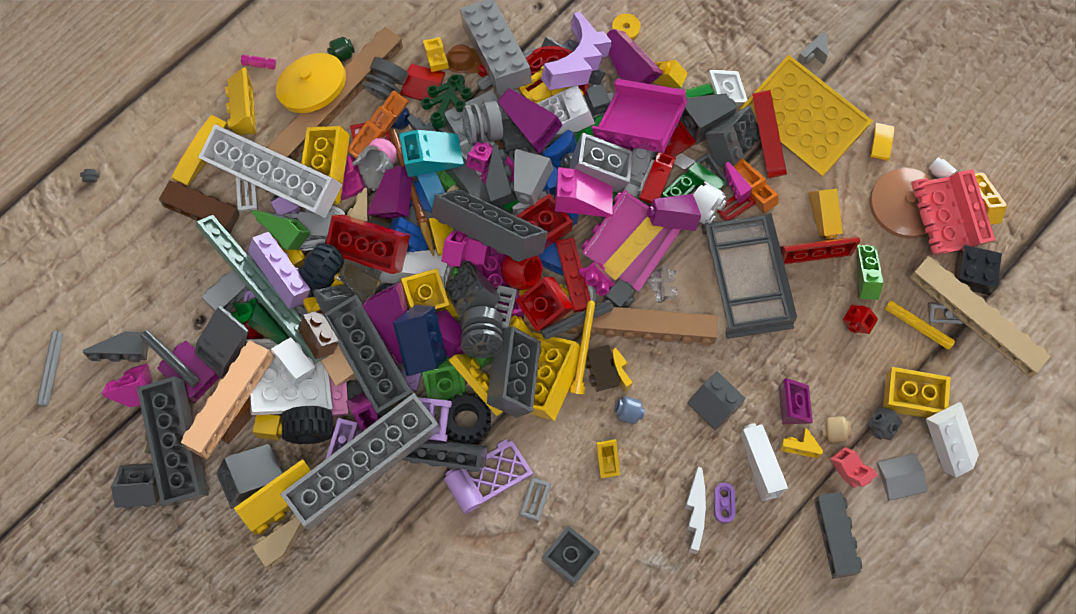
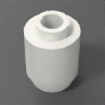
M939 157L929 167L931 174L937 179L950 177L957 171L947 161L941 160Z

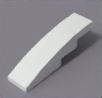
M698 467L695 472L685 509L692 511L687 530L694 532L689 552L697 554L700 548L706 511L705 484L701 467Z

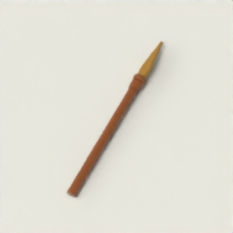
M393 129L390 131V136L396 148L400 166L405 167L401 142L397 130ZM412 179L410 197L415 209L417 224L420 226L421 233L432 256H434L430 229L427 224L428 219L422 210Z

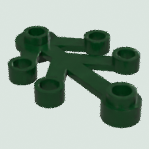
M454 74L448 78L447 83L438 87L431 85L427 88L429 97L435 98H424L421 100L424 110L431 109L434 105L442 102L438 111L434 112L430 118L434 128L438 129L446 125L444 114L450 102L453 103L457 112H462L463 106H466L465 101L459 100L455 95V91H459L464 100L472 98L471 89L464 86V76ZM447 90V92L438 96L439 93Z

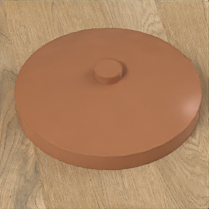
M909 168L896 169L884 174L875 184L870 196L871 212L877 223L890 234L901 238L913 239L927 235L926 227L923 225L919 212L920 209L917 205L919 201L914 195L915 191L912 189L911 182L928 178L927 181L934 179L921 171Z

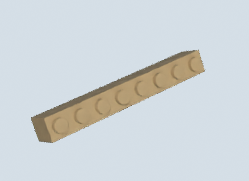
M928 256L910 275L909 278L940 304H943L952 314L1028 377L1038 373L1051 357L1043 347L1035 344L1027 334L1018 330L1013 322L1006 320L997 309L990 307L981 296L973 293L968 285L961 283L952 272L940 266L936 259Z

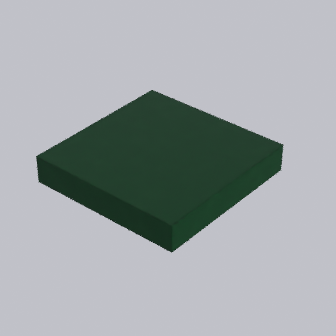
M256 302L252 308L248 326L278 345L284 342L287 333L266 308Z

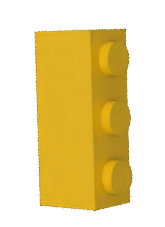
M245 67L228 78V86L225 87L226 97H229V102L226 103L227 112L230 113V118L227 119L229 130L232 129L233 133L237 135L256 134L253 85Z

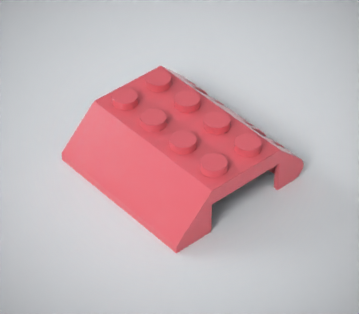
M974 169L957 172L950 177L927 181L928 178L911 182L912 189L915 191L914 195L919 201L917 205L920 209L919 212L923 225L926 227L925 231L930 237L928 241L931 245L932 255L937 256L960 251L964 245L976 247L995 241Z

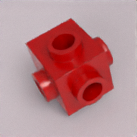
M851 305L843 321L847 325L848 330L853 333L870 334L878 318L870 307Z

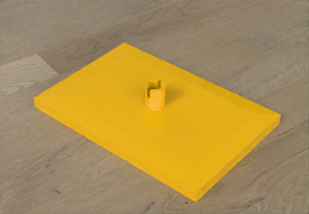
M789 54L754 92L771 90L781 144L822 177L825 176L873 122L872 119ZM751 95L740 110L751 106L756 123L758 124L753 96Z

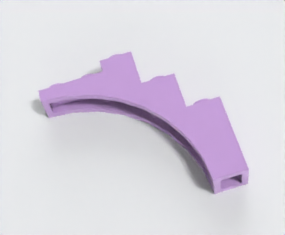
M580 12L573 14L570 27L578 41L576 50L565 58L544 64L541 80L549 90L588 84L592 71L598 70L602 57H608L612 41L603 31L596 32Z

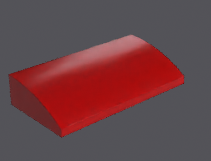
M854 236L780 246L784 265L852 256L860 243V238Z

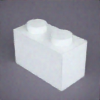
M291 337L271 349V354L274 356L272 362L292 387L312 376L315 369L312 359L303 353L300 344Z

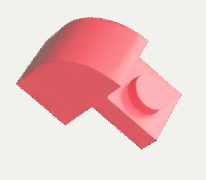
M844 447L830 458L837 472L853 488H856L858 485L864 487L878 476L875 469L862 464L857 452Z

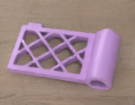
M506 439L496 445L498 449L487 454L486 461L490 458L499 460L497 469L484 467L479 480L471 478L466 469H451L445 474L444 481L464 514L472 512L481 504L533 475V472L513 441L508 442ZM511 447L515 454L514 459L503 458V451ZM501 461L512 464L510 473L498 471ZM514 465L522 466L526 473L521 476L512 474ZM484 471L495 473L493 483L482 481ZM497 474L509 477L508 483L504 486L495 484ZM480 484L491 486V493L482 497L479 492Z

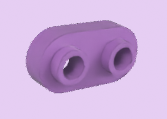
M720 483L714 490V515L716 520L722 524L730 523L736 515L735 490L729 483ZM725 491L727 497H722L720 492ZM721 511H726L728 516L723 517Z

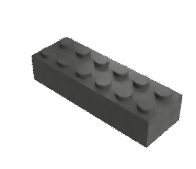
M461 189L435 195L431 217L437 219L442 224L451 226L453 230L461 231L467 234V237L479 240L483 245L496 249L498 253L510 256L514 261H522L544 252L547 231Z
M354 295L323 315L338 338V345L376 414L383 417L414 392L387 344L363 308V301L357 295Z
M174 376L137 387L161 506H173L208 496L209 493L201 456L188 450L181 443L184 433L193 424L184 379Z

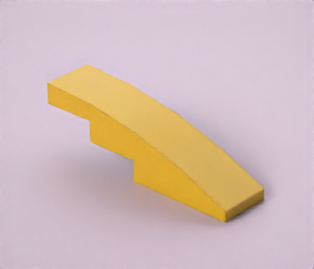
M213 115L208 118L179 161L171 176L172 180L181 182L187 187L207 163L198 157L214 124L226 129L228 127L227 122Z

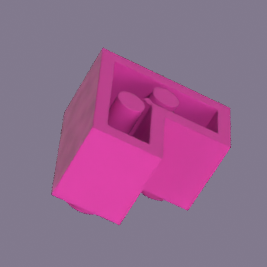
M453 230L445 239L441 262H445L452 267H460L464 260L470 261L475 265H484L489 257L490 246H485L479 240L467 237V234L461 231Z

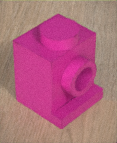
M476 142L471 152L468 153L466 167L484 174L491 161L493 151L491 145L487 142Z

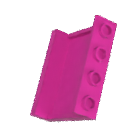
M616 79L614 83L616 93L598 127L592 126L594 137L616 145L664 153L688 103L685 90Z
M627 190L616 195L613 200L616 203L612 208V217H604L605 219L602 224L598 223L593 229L592 233L594 235L591 240L587 239L581 247L583 249L582 254L596 263L604 265L648 217L647 211L649 206L629 194ZM664 227L620 275L619 279L630 283L639 292L682 229Z

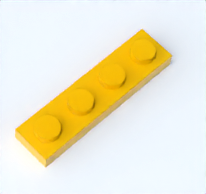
M647 217L604 264L605 272L616 281L664 227L652 226L650 218Z

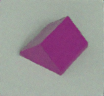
M788 378L783 379L778 387L782 425L813 423L809 385Z

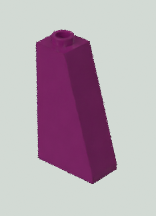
M613 29L607 33V37L612 41L609 56L620 79L651 84L663 75L662 70L624 31Z
M510 88L498 100L505 114L539 154L563 126L557 115Z
M398 282L367 298L362 306L397 362L401 364L403 361L393 322L409 309L402 285Z

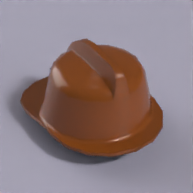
M463 44L455 45L445 55L448 61V70L452 72L478 73L480 72L478 67L483 65L475 48H469Z

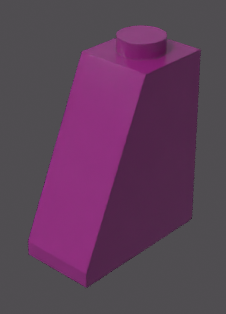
M395 166L394 169H386L367 211V215L386 219L409 217L412 177H408L405 167Z
M687 194L653 199L652 205L648 207L647 216L650 218L652 226L696 231L701 213L694 196Z
M447 310L437 312L446 355L451 358L454 355L465 354L461 349V326Z
M364 392L346 401L362 432L379 420Z

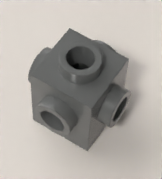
M878 407L867 426L875 438L891 441L903 422L894 410Z

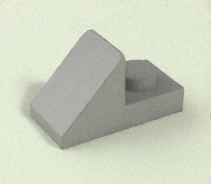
M826 33L820 34L800 52L797 59L800 64L810 63L814 58L825 64L828 57Z

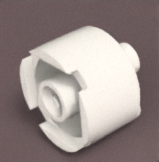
M706 181L704 182L705 186L701 185L693 194L701 213L699 222L703 225L705 223H713L716 219L714 215L717 213V210L721 211L727 203L725 201V193Z

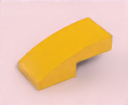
M441 38L424 40L423 44L431 72L448 69V61Z
M876 123L871 145V157L889 161L894 135L893 126Z
M614 348L612 351L613 367L616 366L620 378L619 384L626 392L631 389L633 382L624 371L627 367V361L617 348Z

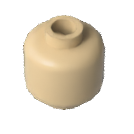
M844 416L829 417L826 419V425H822L823 437L827 436L830 443L846 442L849 436H852L850 421H847Z

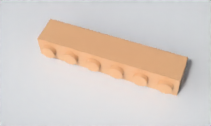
M250 340L241 349L240 355L230 365L228 373L224 379L220 380L213 395L207 399L201 413L197 414L190 429L184 433L181 443L188 450L205 459L209 458L274 360V356L268 349Z

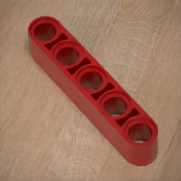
M771 90L753 93L752 96L768 177L770 179L787 175Z

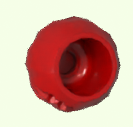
M506 255L500 263L503 279L513 289H530L540 280L543 266L538 255L522 261H514L510 256Z

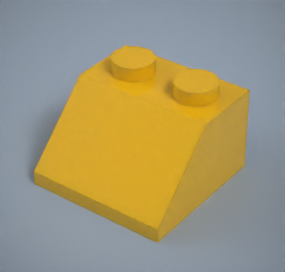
M438 268L400 279L408 309H411L414 305L435 306V310L439 311L450 305Z

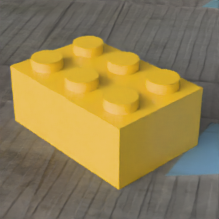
M891 367L885 377L883 408L894 410L899 414L929 418L949 407L951 377Z

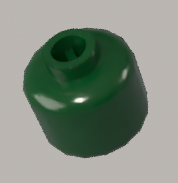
M346 37L331 40L329 42L330 48H327L328 54L337 57L340 62L351 59L352 53H355L351 40H347Z

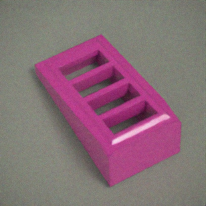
M730 162L725 163L724 175L737 202L740 204L750 197L752 187Z

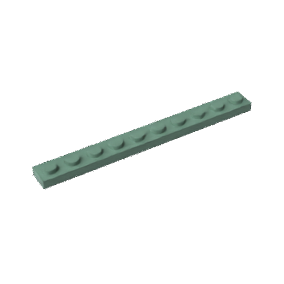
M211 215L197 221L196 227L289 337L300 344L303 353L310 357L314 364L327 358L328 356L315 359L298 330L302 318L293 308L288 309L266 276L218 220Z

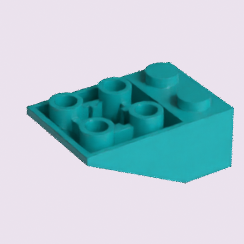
M415 130L399 134L408 177L464 166L458 134Z

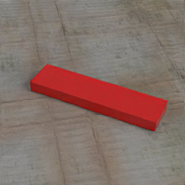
M574 237L555 241L569 298L574 306L573 313L584 311L587 309V303L591 298L585 278L579 274V269L582 266Z

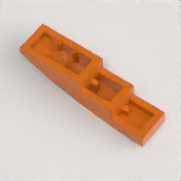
M392 91L383 106L380 105L372 118L365 122L348 147V152L358 158L359 153L372 140L382 139L406 108L409 101L396 91Z

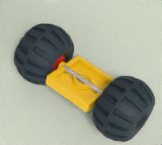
M317 244L299 272L309 288L313 290L327 288L334 277L335 281L331 287L346 284L357 294L363 303L367 298L373 296V292L381 280L349 260L340 273H338L337 271L344 260L340 251L329 244ZM392 284L381 285L375 294L389 288Z

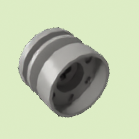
M496 101L482 103L481 112L477 104H473L472 109L469 105L463 106L462 124L470 145L476 144V140L479 143H483L484 134L489 142L503 138L502 118Z

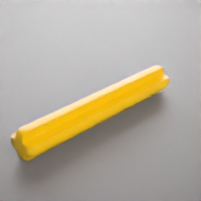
M891 300L886 305V311L948 350L953 347L954 339Z

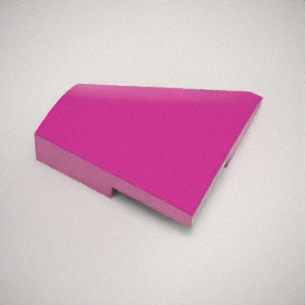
M351 155L347 156L340 201L362 193L365 188L358 165H352L356 159Z

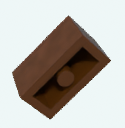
M321 310L303 315L298 330L315 359L332 355L339 340Z

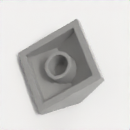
M915 454L877 462L888 501L927 492L924 469Z

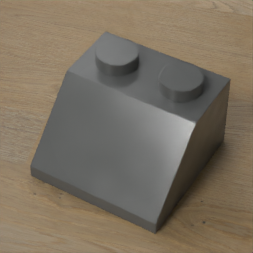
M716 371L699 388L687 404L716 430L743 404L746 398Z
M153 463L119 466L111 486L115 508L150 507L157 504L159 492Z

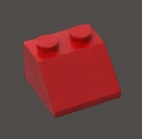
M543 277L516 299V302L536 332L561 320L574 309V306L554 277Z

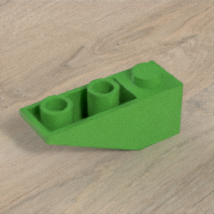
M265 210L251 211L256 217L257 222L264 225L268 232L280 242V246L286 250H299L311 233L297 219Z
M858 245L857 287L859 298L879 300L884 282L876 246Z

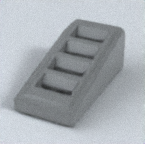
M499 285L497 288L501 298L499 301L509 303V306L499 304L498 301L493 308L508 312L507 314L500 312L502 318L506 319V322L502 321V328L506 329L509 328L517 290Z

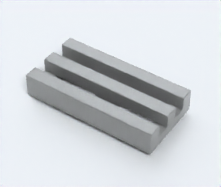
M532 477L520 517H526L539 523L551 483ZM537 483L538 487L530 511L526 513L534 484ZM542 486H546L537 515L535 516L533 512Z

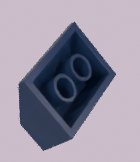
M414 305L393 322L406 376L436 369L447 359L435 306Z

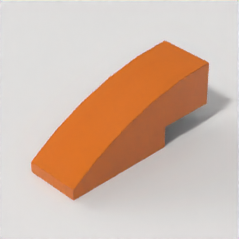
M743 158L733 166L752 187L750 196L763 213L779 204V196L766 184V178Z

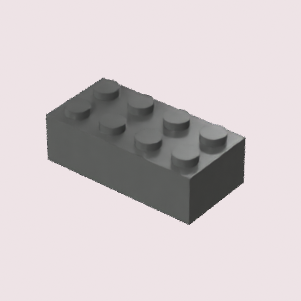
M511 326L502 331L503 348L500 353L493 356L487 404L518 418L533 412L541 341Z

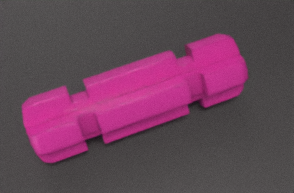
M244 54L241 56L240 61L242 65L249 66L251 64L252 67L276 68L275 59L268 58L267 60L265 57H249V55Z

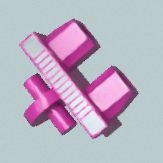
M593 262L590 266L579 269V274L585 278V283L588 286H593L599 296L608 294L609 288L615 285V281L605 272V266L601 263Z

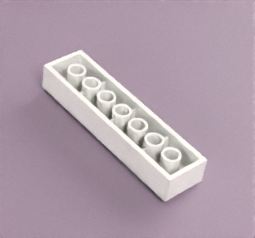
M215 124L198 157L215 167L325 219L342 186L340 182Z

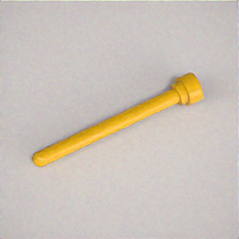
M592 300L587 303L576 377L569 392L576 394H585L586 389L583 377L595 309V302Z

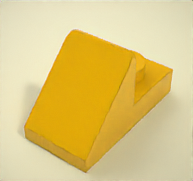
M807 428L802 432L801 442L797 438L787 437L782 440L779 451L816 459L823 453V450Z

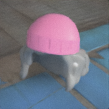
M374 139L359 153L357 160L352 163L353 166L358 165L359 173L362 175L364 184L368 189L376 191L386 169H394L393 164L397 156L396 148L386 139Z

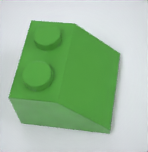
M448 356L436 369L422 372L428 399L448 400L451 398L453 400L454 395L463 396L462 393L467 392L464 378L450 363V357Z

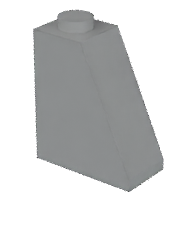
M518 149L515 150L514 192L520 203L535 206L553 171L550 158Z

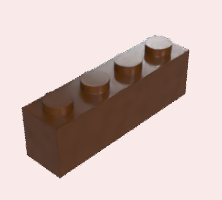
M169 180L159 197L163 207L193 220L199 221L213 215L229 234L240 216L235 205L229 202L226 204L220 202L218 198L212 195L208 197L198 189H189L181 182L175 183Z

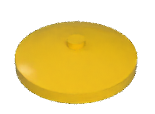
M313 53L303 56L292 62L281 73L276 83V96L285 109L294 113H309L319 110L330 104L342 91L346 82L345 69L340 60L331 54Z

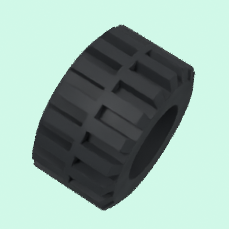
M463 392V396L456 394L453 400L449 398L447 401H451L452 406L449 408L447 438L456 442L474 444L477 441L480 443L483 437L486 438L491 428L490 408H488L480 396L478 398L475 397L474 393H471L469 396L467 392ZM471 411L478 416V421L470 428H461L456 425L455 417L460 412Z
M299 406L285 410L281 414L282 439L294 444H316L333 437L332 412L327 408Z

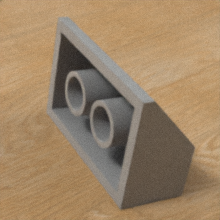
M582 133L572 155L570 169H578L613 186L614 192L619 193L630 183L633 152Z

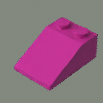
M558 167L555 188V212L612 217L613 186L578 169Z

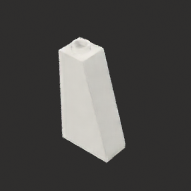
M430 250L406 252L403 270L400 273L390 274L374 269V273L377 274V278L381 280L380 282L396 284L398 282L401 283L400 279L438 268L445 289L452 266L441 262L442 256H437L436 250H434V256H432Z
M755 423L746 425L740 435L761 502L779 498L788 487L763 425L756 426Z

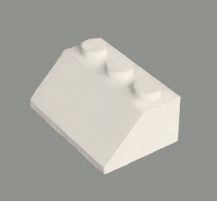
M959 402L926 419L942 469L954 477L972 470L979 456L962 403Z

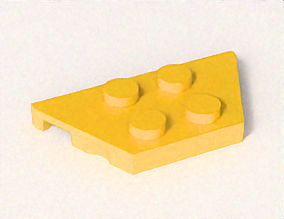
M458 354L449 359L450 363L496 416L503 411L487 404L490 376L486 372L483 373L478 361L467 354Z

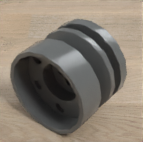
M374 57L369 69L375 73V76L366 74L365 78L368 81H363L361 86L375 97L387 100L392 91L400 94V90L395 84L404 85L409 73L390 61Z
M478 306L470 308L463 313L461 317V349L463 352L475 358H489L500 353L503 348L502 315L494 308Z

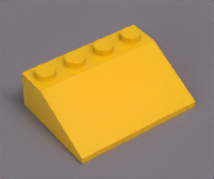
M532 332L533 338L541 341L533 412L530 414L555 421L576 375L580 346L575 341L557 337L545 340L542 334Z

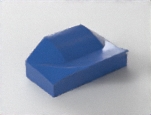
M570 130L564 132L542 153L544 157L551 159L552 166L555 168H561L560 161L565 154L574 152L577 142L573 132Z

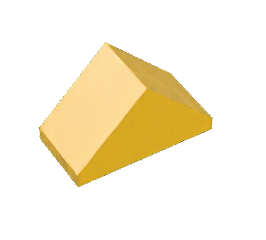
M617 440L597 442L595 454L600 478L619 476Z

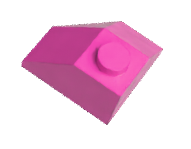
M148 364L130 368L123 372L124 376L120 377L117 381L113 379L108 382L102 392L103 397L130 408L137 405L140 407L137 387L151 383Z

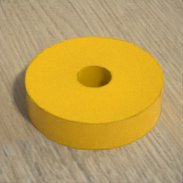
M632 14L618 15L613 21L612 30L624 31L632 40L636 39L640 33V21Z

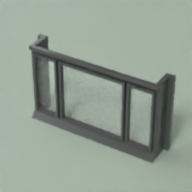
M772 213L710 224L705 223L702 226L703 235L707 234L728 326L725 331L726 338L731 339L794 329L797 314Z

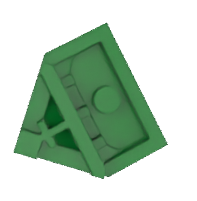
M251 298L243 303H234L236 311L231 312V315L239 323L243 324L248 321L253 306L258 302L257 298Z

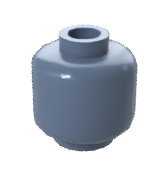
M627 396L621 400L618 399L614 408V414L617 416V419L629 424H636L639 419L642 420L645 413L640 400Z

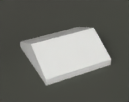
M708 71L715 95L726 93L729 98L735 101L736 106L743 105L747 101L738 71Z

